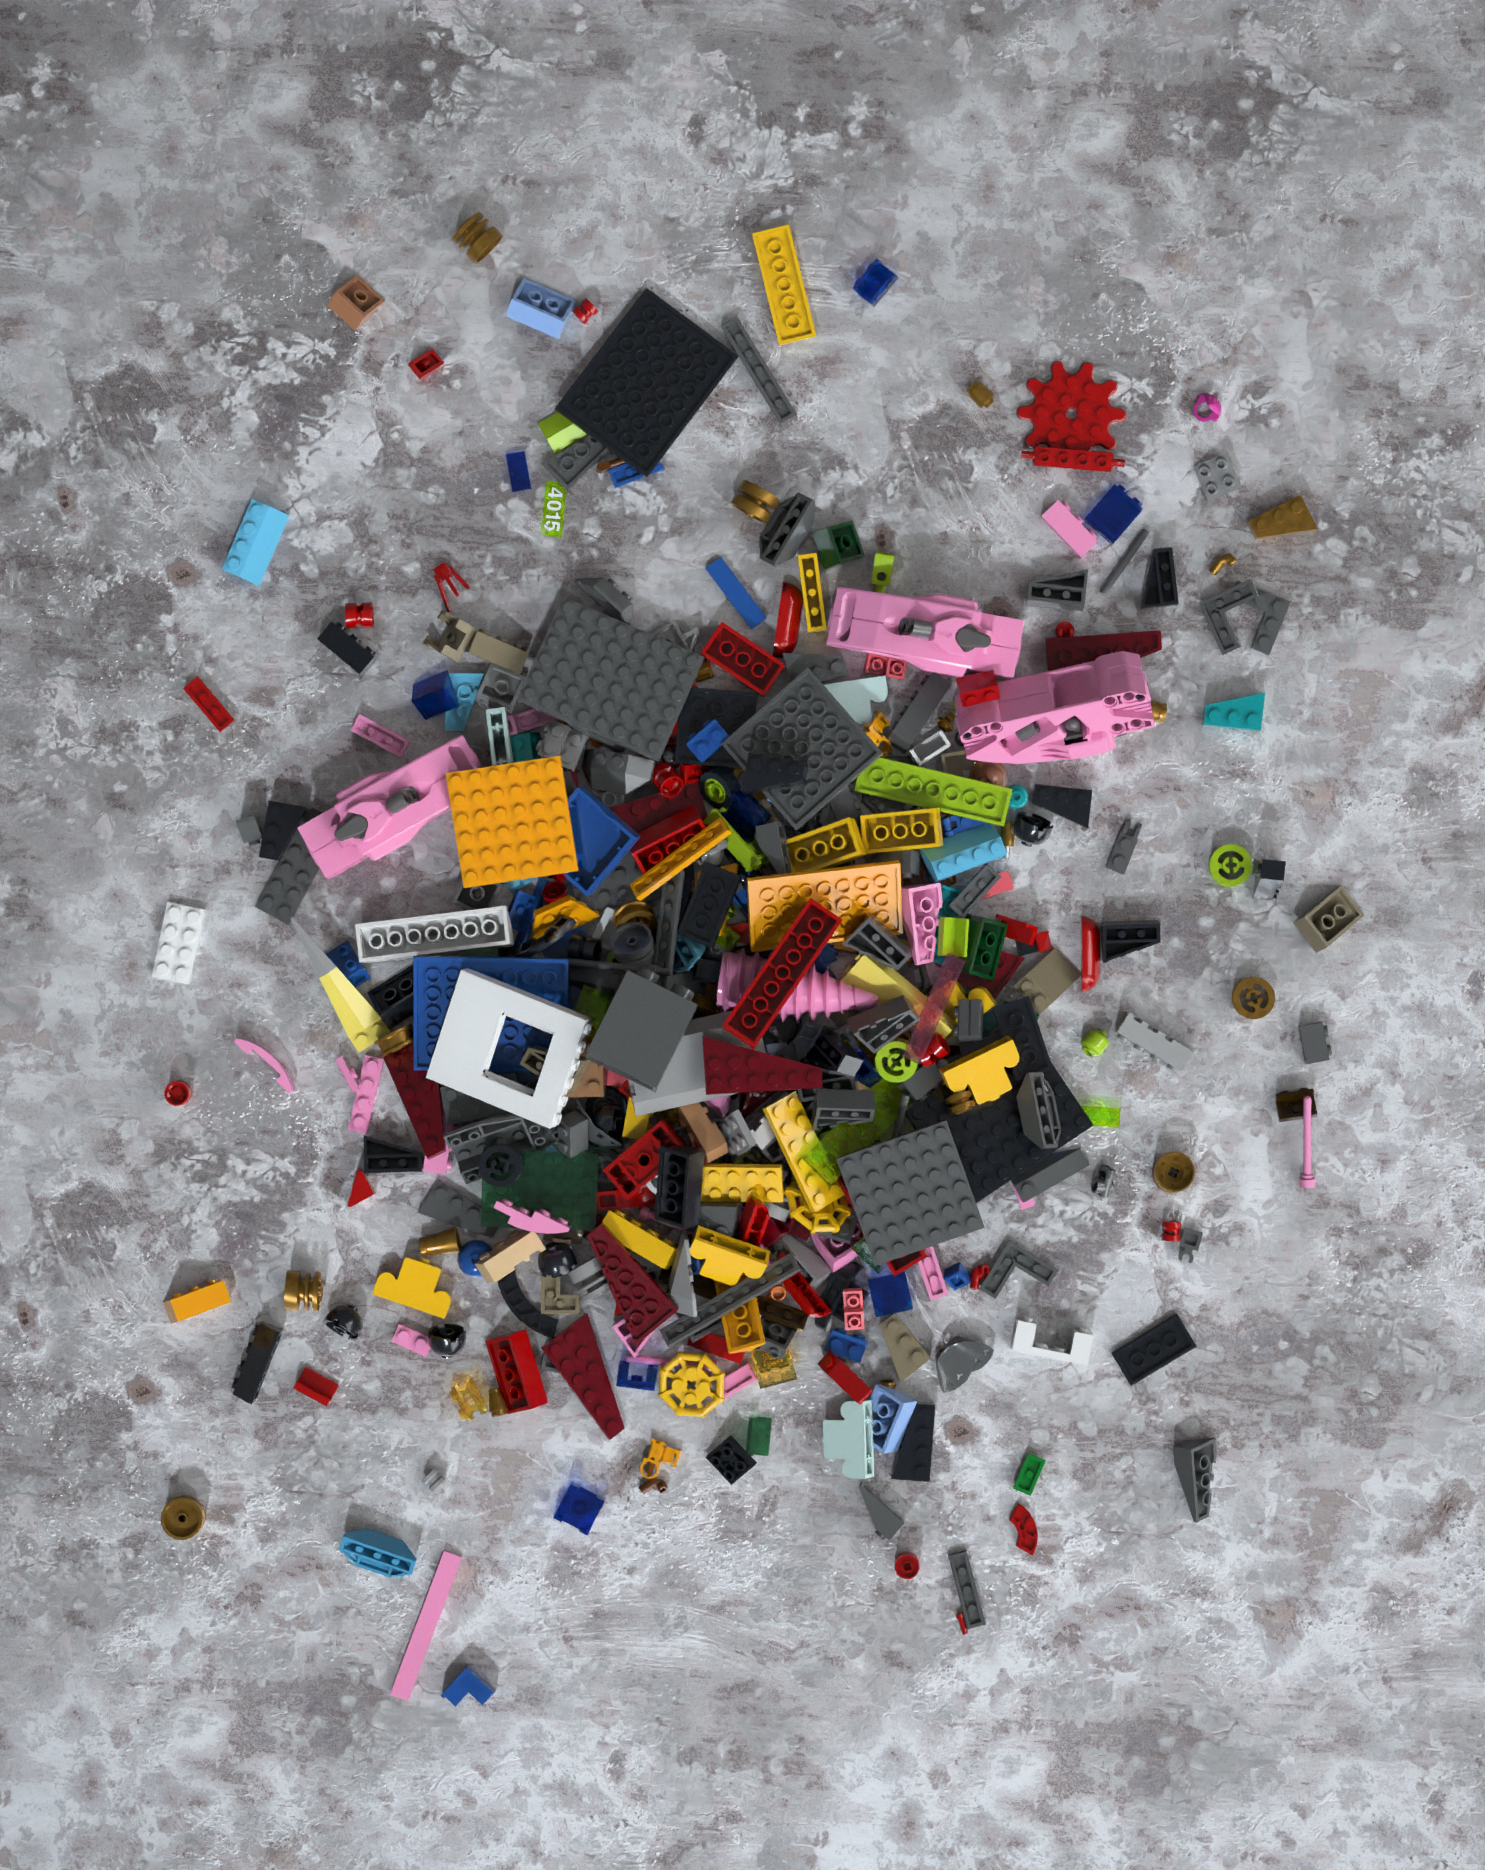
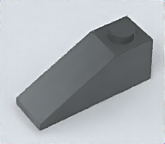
M784 822L755 826V839L777 873H792Z
M861 1483L859 1489L874 1527L877 1529L875 1533L883 1540L887 1538L890 1541L905 1523Z

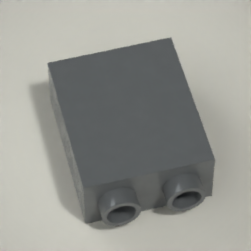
M639 966L635 974L627 970L586 1053V1059L656 1092L698 1004L692 1002L695 993L681 985L673 984L669 991L656 984L660 977L659 975Z

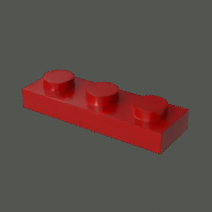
M198 676L183 688L220 733L235 721Z

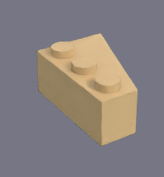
M514 1230L507 1235L508 1238L506 1240L496 1243L492 1251L486 1252L479 1257L480 1260L475 1265L486 1283L497 1282L514 1271V1267L523 1260L525 1262L529 1261V1256L534 1252L546 1250L536 1232Z

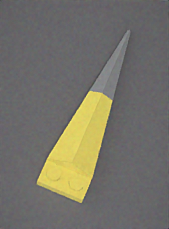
M291 917V922L348 1038L360 1053L374 1044L376 1040L390 1033L391 1030L387 1028L374 1007L344 976L299 923Z

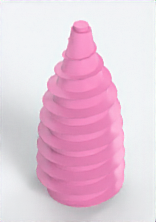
M744 946L739 953L724 952L717 990V1009H723L724 1012H728L735 1008L773 953L772 951L767 958L760 957L759 951L755 952L753 956L746 955ZM813 963L779 1014L783 1023L792 1014H795L798 1023L804 1014H810L814 1022L817 1014L825 1013L828 1019L832 1012L841 1011L844 1014L848 1010L872 1009L878 1005L879 996L854 987V985L851 986L844 983L841 977L838 980L830 977L828 969L824 974L816 971L815 964Z

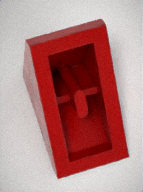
M430 349L411 361L408 366L419 380L423 382L439 369L444 362L433 349Z
M359 1168L357 1170L348 1207H352L376 1194L363 1169Z

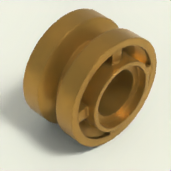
M970 1090L954 1093L945 1099L946 1104L951 1105L949 1109L950 1114L966 1112L976 1105L974 1100L969 1099L972 1096Z

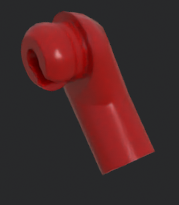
M981 1264L972 1270L971 1290H979L980 1280L990 1272V1267L987 1264Z

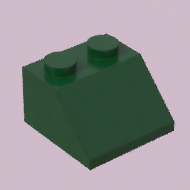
M853 520L829 526L812 533L824 570L865 557Z

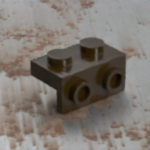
M1301 1088L1298 1091L1292 1092L1285 1090L1276 1094L1275 1104L1279 1122L1303 1119V1099L1305 1096L1311 1097V1118L1317 1117L1314 1089Z

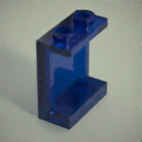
M1114 484L1083 520L1111 545L1115 543L1143 510L1141 507L1142 503L1135 497H1129L1127 495L1128 491L1120 484L1118 486Z

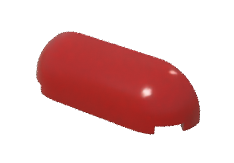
M783 582L773 649V657L783 658L782 653H792L798 643L803 595L797 586L789 582Z
M1081 916V992H1087L1097 985L1100 978V931L1095 921L1089 917Z
M754 1197L748 1198L735 1239L760 1247L769 1221L768 1209L761 1200Z
M783 1252V1253L777 1258V1260H779V1259H781L782 1257L786 1256V1254ZM800 1272L781 1282L807 1315L820 1318L832 1312Z

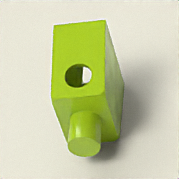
M875 551L871 584H874L873 592L885 593L886 586H890L894 563L893 553ZM879 572L885 573L884 579L878 578Z

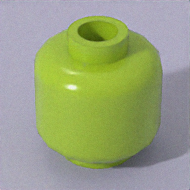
M1100 1028L1097 1030L1089 1029L1080 1042L1081 1050L1092 1058L1094 1056H1101L1109 1045L1107 1033Z

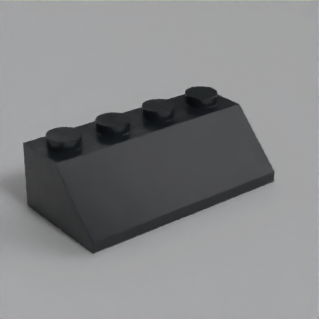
M413 965L367 992L378 1015L388 1029L414 1015Z
M660 1146L655 1208L656 1220L682 1229L699 1225L705 1151L691 1146Z
M263 1321L260 1322V1325L256 1324L252 1333L255 1336L253 1343L249 1342L245 1351L248 1354L246 1361H241L238 1371H241L240 1376L234 1379L231 1389H234L233 1395L249 1404H253L256 1401L284 1329Z

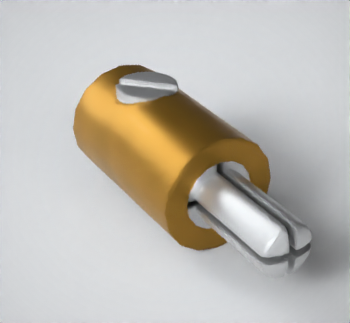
M1005 823L1004 827L1001 826L1000 836L1008 854L1003 857L1005 860L1009 859L1010 847H1014V823Z

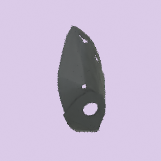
M576 1097V1110L588 1118V1143L596 1147L621 1146L622 1144L594 1126ZM600 1133L601 1135H603V1136H605V1137H603L602 1139H600V1138H599L598 1136H596V1135H598V1134Z
M956 1336L937 1351L935 1355L939 1386L943 1393L957 1389L968 1380L971 1372L984 1367L991 1359L994 1349L986 1344ZM975 1359L981 1360L980 1362H977L976 1365L974 1364ZM957 1374H959V1375H960V1374H963V1376H961V1377L959 1378V1380H957V1379H958ZM946 1382L952 1383V1385H948L947 1387H945Z

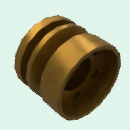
M480 212L468 218L458 228L452 238L455 244L461 242L458 246L461 250L470 246L466 255L475 264L484 259L503 238V235L494 226L485 230L489 221L487 219L481 221L484 216Z
M1170 1152L1159 1157L1152 1169L1153 1181L1158 1188L1168 1193H1176L1188 1188L1195 1176L1193 1162L1188 1156L1180 1152ZM1170 1168L1177 1170L1175 1178L1168 1175Z
M287 1270L284 1293L285 1310L298 1311L300 1303L304 1302L305 1311H309L310 1303H312L313 1312H318L323 1297L321 1272L315 1271L314 1280H312L311 1271H307L304 1280L302 1279L301 1271Z

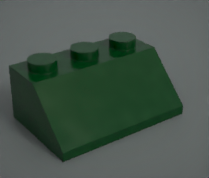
M967 914L966 919H969L967 957H955L952 970L994 980L1008 924Z

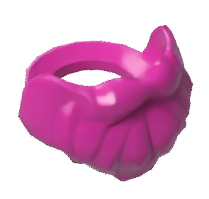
M1210 393L1197 395V402L1193 407L1194 416L1202 422L1209 420L1216 422L1221 415V403L1216 396L1210 395ZM1204 402L1212 410L1211 414L1206 418L1199 416L1197 413L1198 405Z

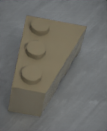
M481 628L479 631H475L464 652L521 674L529 654L524 651L525 647L516 643L511 646L507 644V639L497 636L496 639L490 637V632Z
M537 1045L529 1047L520 1065L540 1077L549 1048ZM579 1057L580 1065L577 1071L574 1072L572 1077L574 1078V1083L571 1089H568L567 1094L576 1091L591 1061L586 1059V1057Z
M895 1312L879 1323L900 1382H902L931 1358Z

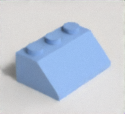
M523 278L511 299L506 316L559 339L576 300Z
M876 1384L870 1400H872L873 1447L883 1454L897 1452L917 1401L902 1391Z

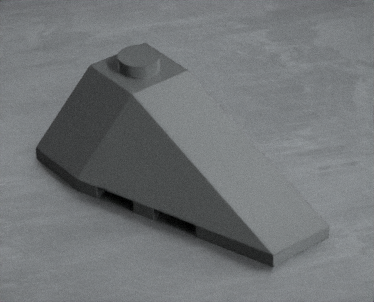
M1215 1438L1185 1440L1173 1446L1174 1465L1193 1521L1196 1523L1209 1517L1212 1496L1209 1488L1210 1482L1214 1480V1474H1211L1212 1464L1216 1463L1217 1457Z

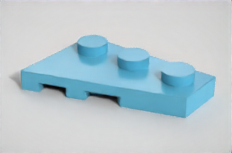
M445 673V731H465L484 674Z

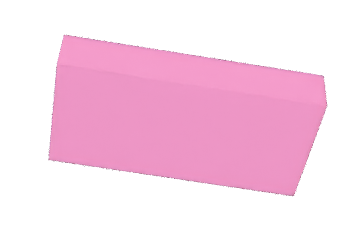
M748 1362L724 1377L725 1399L758 1379Z

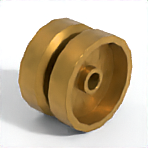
M743 480L739 489L747 498L740 494H735L731 504L745 515L767 524L771 513L763 506L775 509L780 500L763 488Z
M181 1495L165 1505L161 1512L160 1521L163 1530L168 1536L177 1540H186L192 1538L201 1530L205 1523L206 1513L204 1506L198 1499L192 1496ZM184 1515L186 1517V1520L183 1521V1518L180 1519L179 1516Z

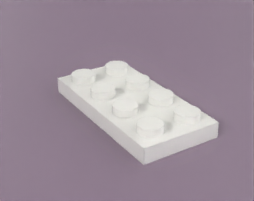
M167 902L152 977L190 985L206 910Z

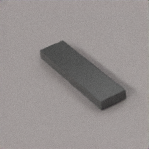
M967 1550L948 1554L967 1629L986 1625Z

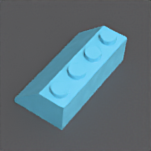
M251 499L222 570L260 586L289 515Z
M990 823L955 834L952 837L944 838L943 846L919 849L932 883L1008 855L1001 836Z

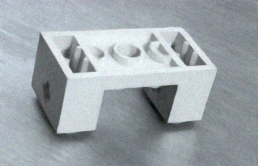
M1021 1315V1318L1016 1317L1010 1346L1012 1351L1088 1366L1094 1337L1089 1328L1078 1326L1077 1329H1072L1069 1349L1066 1351V1347L1054 1345V1348H1049L1046 1343L1035 1341L1034 1345L1037 1323L1030 1316Z

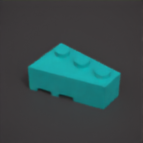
M1265 693L1205 705L1203 708L1202 725L1261 731Z

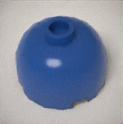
M475 1239L465 1243L457 1257L461 1271L469 1277H483L475 1263L480 1260L479 1257L482 1254L492 1251V1247L483 1240Z

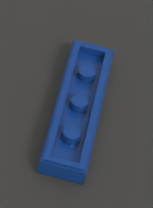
M721 557L705 568L751 630L767 619Z

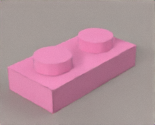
M399 1323L391 1341L426 1357L430 1350L428 1336Z

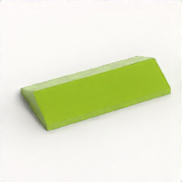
M558 412L538 423L555 455L588 436Z

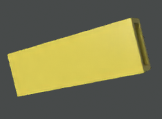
M859 953L854 959L857 961L854 966L850 964L843 972L846 974L842 979L844 983L851 986L854 985V987L879 996L877 1006L903 995L914 1006L920 1018L914 1024V1027L922 1041L927 1042V1038L935 1032H938L945 1039L953 1030L954 1025L957 1024L895 969L876 961L868 955ZM908 1030L904 1031L903 1034L914 1042Z

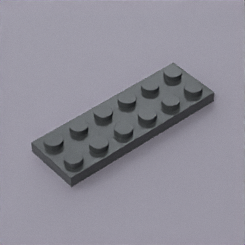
M309 806L299 826L319 816L322 812ZM298 829L255 906L287 925H290L291 917H294L320 869L309 853Z

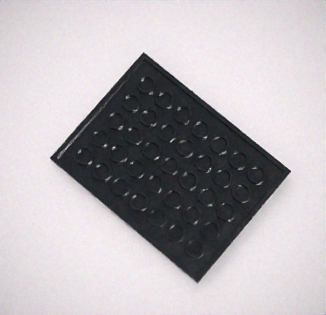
M646 288L554 410L645 478H648L739 356Z
M1052 1063L1053 1069L1043 1072L1054 1092L1061 1126L1057 1148L1041 1149L1024 1135L1017 1102V1094L1024 1079L1016 1081L1012 1068L1006 1066L1004 1069L1012 1089L1001 1094L994 1101H986L982 1104L975 1102L976 1105L966 1112L950 1114L949 1109L951 1105L946 1104L945 1099L957 1092H953L945 1084L928 1095L922 1102L919 1101L905 1111V1116L915 1130L944 1119L947 1120L976 1203L1094 1126Z

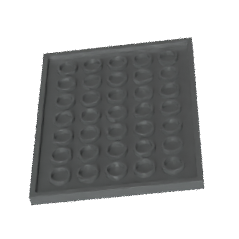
M562 597L517 701L659 762L704 657L566 597Z

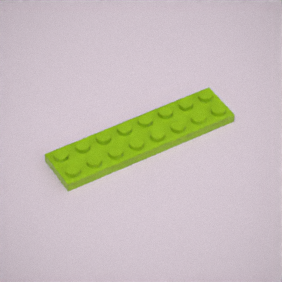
M879 757L857 777L854 791L928 809L940 807L941 812L1004 827L1013 788Z

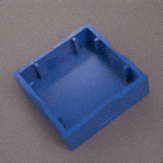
M580 786L568 798L579 871L563 874L582 893L590 896L593 895L641 836L584 786Z

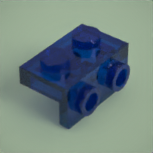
M876 259L868 266L867 271L862 277L856 280L853 290L859 297L875 307L899 277Z

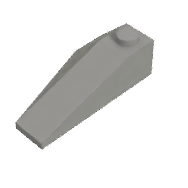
M682 1231L666 1295L679 1308L678 1313L697 1317L696 1296L693 1284L691 1283L694 1280L691 1266H689L691 1264L689 1239L686 1231Z
M785 1234L775 1244L767 1247L776 1258L783 1252L786 1255L792 1253L801 1269L800 1273L814 1290L832 1272L820 1256L790 1235Z

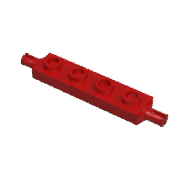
M1035 446L1033 451H1021V454H1026L1021 455V459H1032L1034 466L1111 472L1113 466L1125 467V464H1123L1125 459H1114L1112 452Z

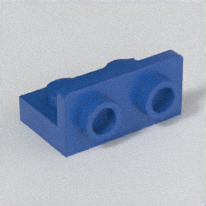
M709 719L701 726L702 730L698 734L694 732L687 738L688 743H686V746L701 763L715 753L729 737L716 719L713 721Z
M836 1327V1329L831 1328L824 1351L828 1352L831 1350L838 1356L860 1363L868 1344L865 1336L854 1333V1336L846 1334L847 1330Z

